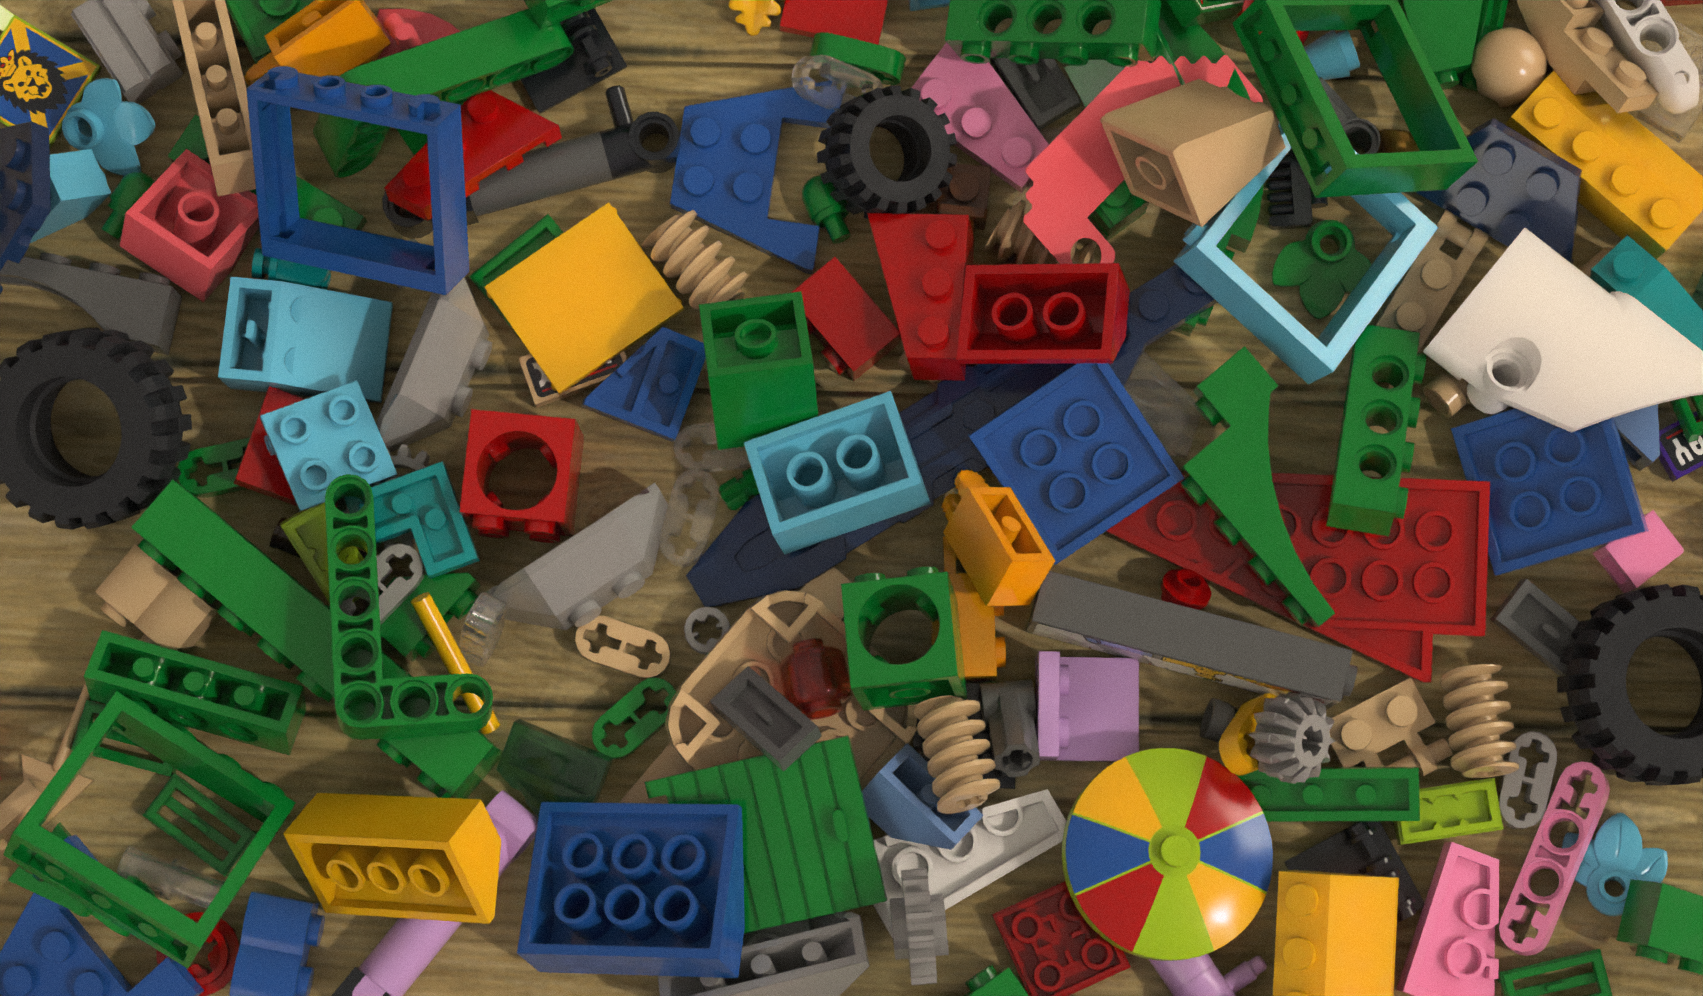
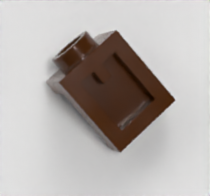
M956 163V166L947 169V172L953 175L949 186L940 188L942 195L937 199L936 214L969 215L972 230L975 234V229L985 230L991 167Z

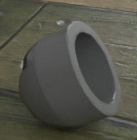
M1212 698L1205 709L1201 721L1200 737L1219 742L1221 735L1235 717L1238 709L1228 702Z

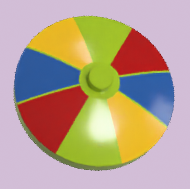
M1156 748L1133 753L1110 764L1093 777L1083 788L1075 800L1065 824L1062 839V865L1066 885L1075 906L1085 921L1103 939L1115 947L1141 958L1156 961H1178L1199 957L1225 946L1250 924L1262 906L1268 891L1273 867V849L1265 815L1257 799L1238 776L1231 773L1219 762L1205 755L1183 749Z

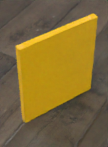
M609 202L484 287L488 298L493 299L551 382L552 389L557 391L559 395L684 310L681 299L674 295L618 216L617 209L612 207Z

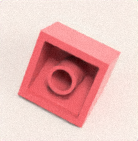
M186 149L125 213L120 247L204 302L234 269L260 226L257 195L248 190L218 197L210 164Z

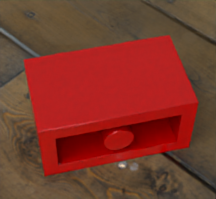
M836 257L832 258L792 291H802L808 334H813L824 346L820 355L838 376L845 371L854 382L900 344L901 335L899 330Z

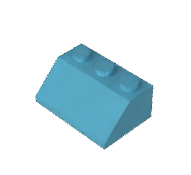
M891 391L743 442L772 535L784 555L931 504Z

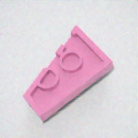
M946 42L911 88L920 91V101L930 97L938 104L934 109L937 115L946 114L950 123L944 127L947 134L955 133L956 147L981 165L991 167V172L1022 193L1031 182L1030 177L1025 172V168L1049 145L989 62L986 64L965 62L960 59Z
M1444 842L1396 988L1397 991L1410 996H1495V979H1498L1499 959L1495 958V925L1499 923V859L1454 842Z

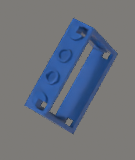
M287 66L268 70L267 73L247 88L262 256L447 295L470 272L460 104L440 101L437 96L431 94L410 95L395 92L385 85L364 86L349 83L339 76L327 75L319 77L298 73L295 68ZM290 107L427 134L434 246L300 218Z

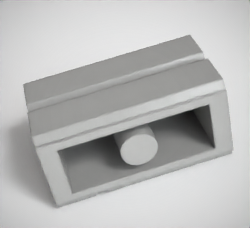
M88 0L72 10L71 16L112 78L118 82L121 92L129 102L142 103L156 94L157 90L164 89L184 74L175 61L183 56L167 30L157 34L149 22L151 18L156 16V13L147 0Z

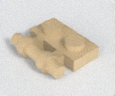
M1411 677L1332 718L1334 719V724L1329 732L1330 737L1336 741L1329 745V749L1339 767H1352L1358 763L1362 767H1385L1377 753L1400 741L1408 755L1386 767H1419V774L1424 777L1437 770V763L1453 755L1451 748L1443 737L1428 745H1425L1420 738L1418 732L1436 722Z

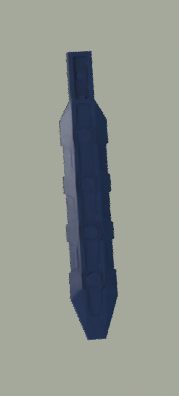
M1177 264L1129 294L1126 338L1114 362L1108 363L1123 386H1125L1146 346L1218 303ZM1074 363L977 364L974 367L967 365L965 381L943 380L938 383L937 390L899 412L931 504L784 555L772 535L760 494L753 497L742 506L686 575L704 607H718L759 598L780 590L791 591L799 589L845 561L849 552L898 522L905 524L934 506L935 499L956 487L954 480L961 470L967 469L979 473L985 468H989L968 435Z

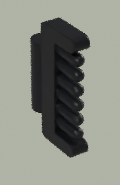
M1291 148L1288 151V155H1285L1278 164V166L1289 165V167L1275 168L1268 177H1290V179L1270 180L1266 183L1268 190L1291 189L1289 192H1273L1267 195V200L1270 203L1292 201V204H1277L1268 207V213L1274 215L1270 217L1268 227L1272 230L1308 228L1313 220L1312 208L1328 206V197L1315 198Z

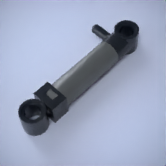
M620 85L612 86L606 90L605 95L614 128L555 143L548 147L544 146L530 150L522 155L524 162L510 171L502 167L480 181L479 190L466 197L467 225L479 223L478 216L641 172L664 173L676 165L680 150L678 128L669 116L660 112H647L638 116L633 121L625 88ZM652 134H661L669 139L665 148L658 152L647 151L642 147V144L646 137ZM385 191L382 198L383 210L394 230L401 236L410 239L422 238L433 231L432 219L426 221L418 216L412 218L399 216L400 206L389 201Z

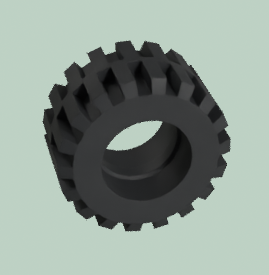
M893 85L883 89L879 87L845 102L840 106L841 110L832 113L826 122L830 128L821 131L818 142L825 144V149L817 152V163H825L827 172L821 173L820 176L823 184L829 182L833 184L835 190L830 195L836 202L848 201L845 210L853 215L864 212V219H869L867 213L909 214L925 208L928 203L936 201L942 195L940 188L949 186L953 175L947 172V169L956 166L957 154L950 153V146L957 144L955 133L947 134L944 126L950 123L945 113L937 115L934 112L938 104L930 97L920 101V91L913 88L901 91L900 86ZM876 126L891 132L902 147L904 167L897 181L881 174L871 159L869 143Z

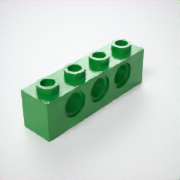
M950 0L945 41L961 60L973 64H986L990 62V58H1008L1011 62L1022 65L1037 64L1039 59H1057L1060 63L1071 66L1086 65L1088 60H1107L1108 63L1115 66L1132 67L1138 64V60L1154 61L1161 2L1160 0ZM1013 18L1011 25L1005 31L994 33L1001 21ZM1062 19L1060 26L1055 31L1043 34L1045 26L1050 21ZM1103 20H1111V24L1106 31L1097 35L1092 34L1096 24Z
M1367 325L1353 344L1326 526L1389 536L1394 518H1404L1408 488L1399 487L1401 472L1410 473L1415 445L1413 442L1405 441L1407 427L1416 428L1421 398L1411 396L1413 383L1422 384L1427 357L1426 354L1417 353L1420 333ZM1386 382L1392 385L1394 388L1385 389L1378 386L1376 383ZM1380 426L1386 429L1388 433H1376L1369 427ZM1374 471L1383 478L1372 479L1365 476L1362 472Z
M104 630L100 634L84 674L88 693L93 701L107 704L114 693L118 691L128 698L142 701L151 709L153 714L164 721L289 756L306 712L304 687L301 685Z

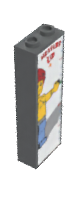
M1052 571L1048 572L1035 595L1026 632L1122 658L1137 659L1141 663L1259 694L1271 693L1277 697L1280 693L1287 694L1288 692L1304 694L1305 697L1316 699L1318 702L1326 704V710L1341 702L1343 696L1349 697L1351 695L1357 675V666L1350 664L1352 650Z

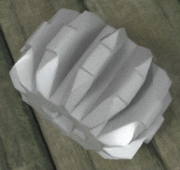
M1294 692L1280 693L1278 697L1265 699L1264 712L1254 713L1257 723L1256 729L1248 734L1255 739V745L1251 750L1250 756L1259 760V772L1266 773L1269 777L1278 778L1281 782L1293 784L1297 782L1305 783L1310 777H1319L1321 763L1330 762L1328 754L1329 745L1336 741L1330 737L1329 731L1334 724V719L1326 716V704L1320 703L1316 699L1305 697L1304 694Z

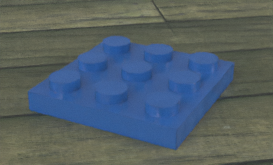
M1074 363L968 435L1001 486L1011 487L1054 557L1055 565L1184 479V476L1108 363Z
M1514 408L1451 428L1466 480L1490 481L1488 554L1495 576L1649 531L1614 417L1571 433Z

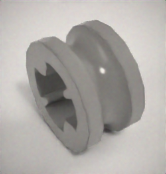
M708 606L693 611L686 619L684 626L685 638L690 647L704 655H707L719 640L710 638L706 645L696 641L700 637L699 633H693L695 624L697 622L705 624L709 617L715 618L719 621L716 624V629H723L721 637L730 628V623L725 614L717 608Z

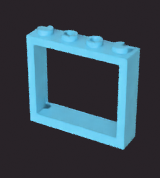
M1279 123L1278 127L1286 148L1203 227L1193 223L1184 233L1186 236L1183 238V241L1187 244L1173 262L1309 385L1334 372L1438 227L1402 193L1351 196L1393 237L1317 339L1216 247L1291 149L1289 141ZM1331 166L1325 170L1326 174L1332 170Z

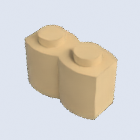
M137 544L130 549L95 591L106 601L100 609L124 628L129 622H132L144 633L139 639L140 641L183 653L190 651L219 616L216 612L218 608L195 595L177 579L178 575L175 572L170 571L164 565L161 566L141 550Z

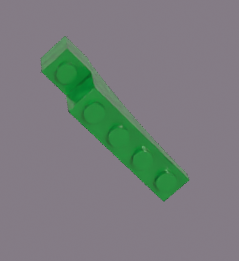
M1244 346L1202 381L1193 391L1199 398L1194 403V406L1204 419L1213 427L1220 422L1226 430L1180 469L1181 473L1186 477L1180 482V485L1198 506L1207 502L1220 518L1214 522V525L1232 546L1241 542L1250 552L1253 558L1247 563L1260 580L1267 586L1274 581L1285 593L1287 598L1281 603L1296 622L1302 626L1308 621L1314 628L1319 627L1334 615L1335 612L1313 584L1295 552L1281 517L1272 481L1268 448L1270 394L1279 385Z

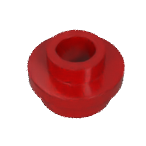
M1190 569L1170 570L1164 575L1160 584L1162 601L1196 610L1205 608L1212 596L1211 589L1199 573Z

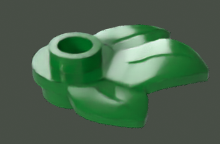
M1323 220L1314 224L1309 229L1304 240L1290 243L1282 249L1273 266L1272 283L1278 287L1299 286V295L1303 306L1313 318L1321 320L1337 308L1345 292L1351 294L1370 268L1371 262L1355 249L1354 236L1345 224L1336 220ZM1326 238L1332 239L1337 245V252L1334 254L1323 252L1320 247V241Z

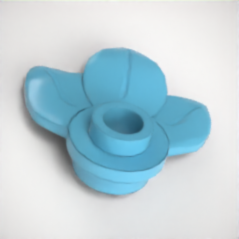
M96 79L85 87L82 101L68 109L62 122L64 137L76 149H92L99 164L112 173L125 176L132 172H141L140 162L134 145L142 143L152 135L155 129V121L143 106L135 102L122 101L121 90L115 79Z
M1617 813L1604 822L1598 830L1595 840L1591 839L1575 881L1586 887L1588 900L1597 911L1608 916H1621L1631 879L1658 883L1663 881L1668 867L1667 851L1659 848L1643 849L1642 837L1638 827L1624 813ZM1566 833L1562 848H1569L1574 845L1578 840L1579 834ZM1611 880L1619 882L1623 887V894L1618 897L1610 896L1605 891L1604 884Z

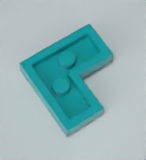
M443 461L371 487L374 499L376 544L412 531L426 573L430 579L480 561L465 518L459 512L460 504ZM344 497L350 514L359 511L364 505L363 501L357 497Z

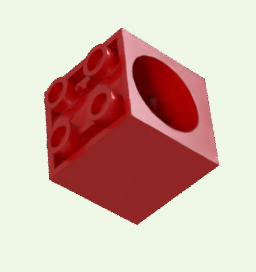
M471 409L459 512L472 528L478 529V535L507 539L509 538V531H518L529 534V540L541 543H560V536L573 537L584 435L576 419ZM516 450H540L553 469L557 468V477L553 489L549 495H545L534 507L524 510L504 509L503 503L493 491L489 493L490 476L496 464Z

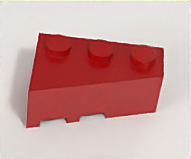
M867 213L905 354L914 380L965 381L966 364H958L956 354L966 265H973L975 237L969 215Z

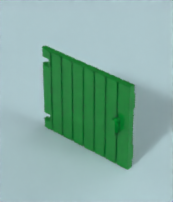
M849 735L815 742L784 772L763 754L644 782L648 798L666 795L668 804H736L742 807L744 933L887 901L884 881Z

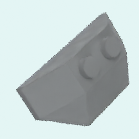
M466 277L447 295L433 292L430 295L376 422L385 446L390 452L399 449L401 444H412L451 427L455 416L462 417L469 406L473 394V389L468 387L475 368L482 370L485 367L492 350V342L488 341L490 334Z
M653 483L638 495L627 500L610 513L480 596L499 619L561 630H568L574 625L581 627L588 624L599 616L602 611L601 607L617 597L623 599L633 595L643 587L645 579L653 574L669 508L664 496L656 483Z
M841 911L744 933L738 978L658 976L660 996H840L870 966L863 921L860 915L850 911Z

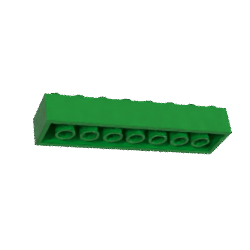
M172 479L131 527L143 537V540L137 546L170 571L174 572L179 567L183 572L177 579L184 586L211 605L216 599L220 601L222 605L216 611L220 616L250 637L257 632L262 638L256 645L278 664H283L289 670L295 664L302 670L296 679L319 698L322 697L327 702H330L334 697L330 607L199 498ZM355 648L345 654L343 661L351 668H361L369 664L373 656L365 649ZM382 651L383 679L413 677ZM413 696L405 699L399 709L408 717H419L425 714L430 706L425 699ZM356 700L348 705L345 713L353 720L362 721L373 715L375 707L366 700ZM479 731L461 734L383 738L376 744L398 764L408 768L414 763L419 767L422 772L416 779L439 798L455 796L467 799L505 754Z

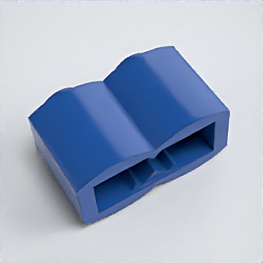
M258 891L251 892L244 917L241 941L234 965L229 996H309L314 978V968L307 967L310 946H319L325 924V916L317 914L319 903Z

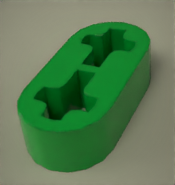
M820 32L814 35L808 60L815 66L832 72L880 84L897 85L901 81L906 57L902 53L885 46L837 34Z
M250 438L190 451L188 458L180 461L177 467L181 471V475L178 478L180 485L200 498H209L247 489L233 484L239 468L232 469L231 464L242 461ZM203 461L209 468L223 467V472L207 476V485L201 486L195 479H190V474L198 470L197 463Z
M657 677L647 678L600 716L592 730V739L596 749L607 758L615 760L624 759L633 754L665 726L668 709L661 715L657 711L652 710L642 719H639L636 713L646 705L647 701L643 695L649 689L656 694L663 690L668 692L669 695L664 700L668 708L670 701L676 693L674 687L669 682ZM630 718L636 722L624 735L628 741L625 747L620 749L616 744H612L608 748L605 747L603 741L608 737L607 732L604 730L606 725L612 722L614 726L620 727Z

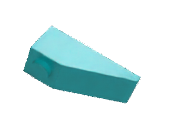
M1628 235L1591 269L1590 278L1608 293L1620 291L1634 297L1703 351V310L1668 269Z

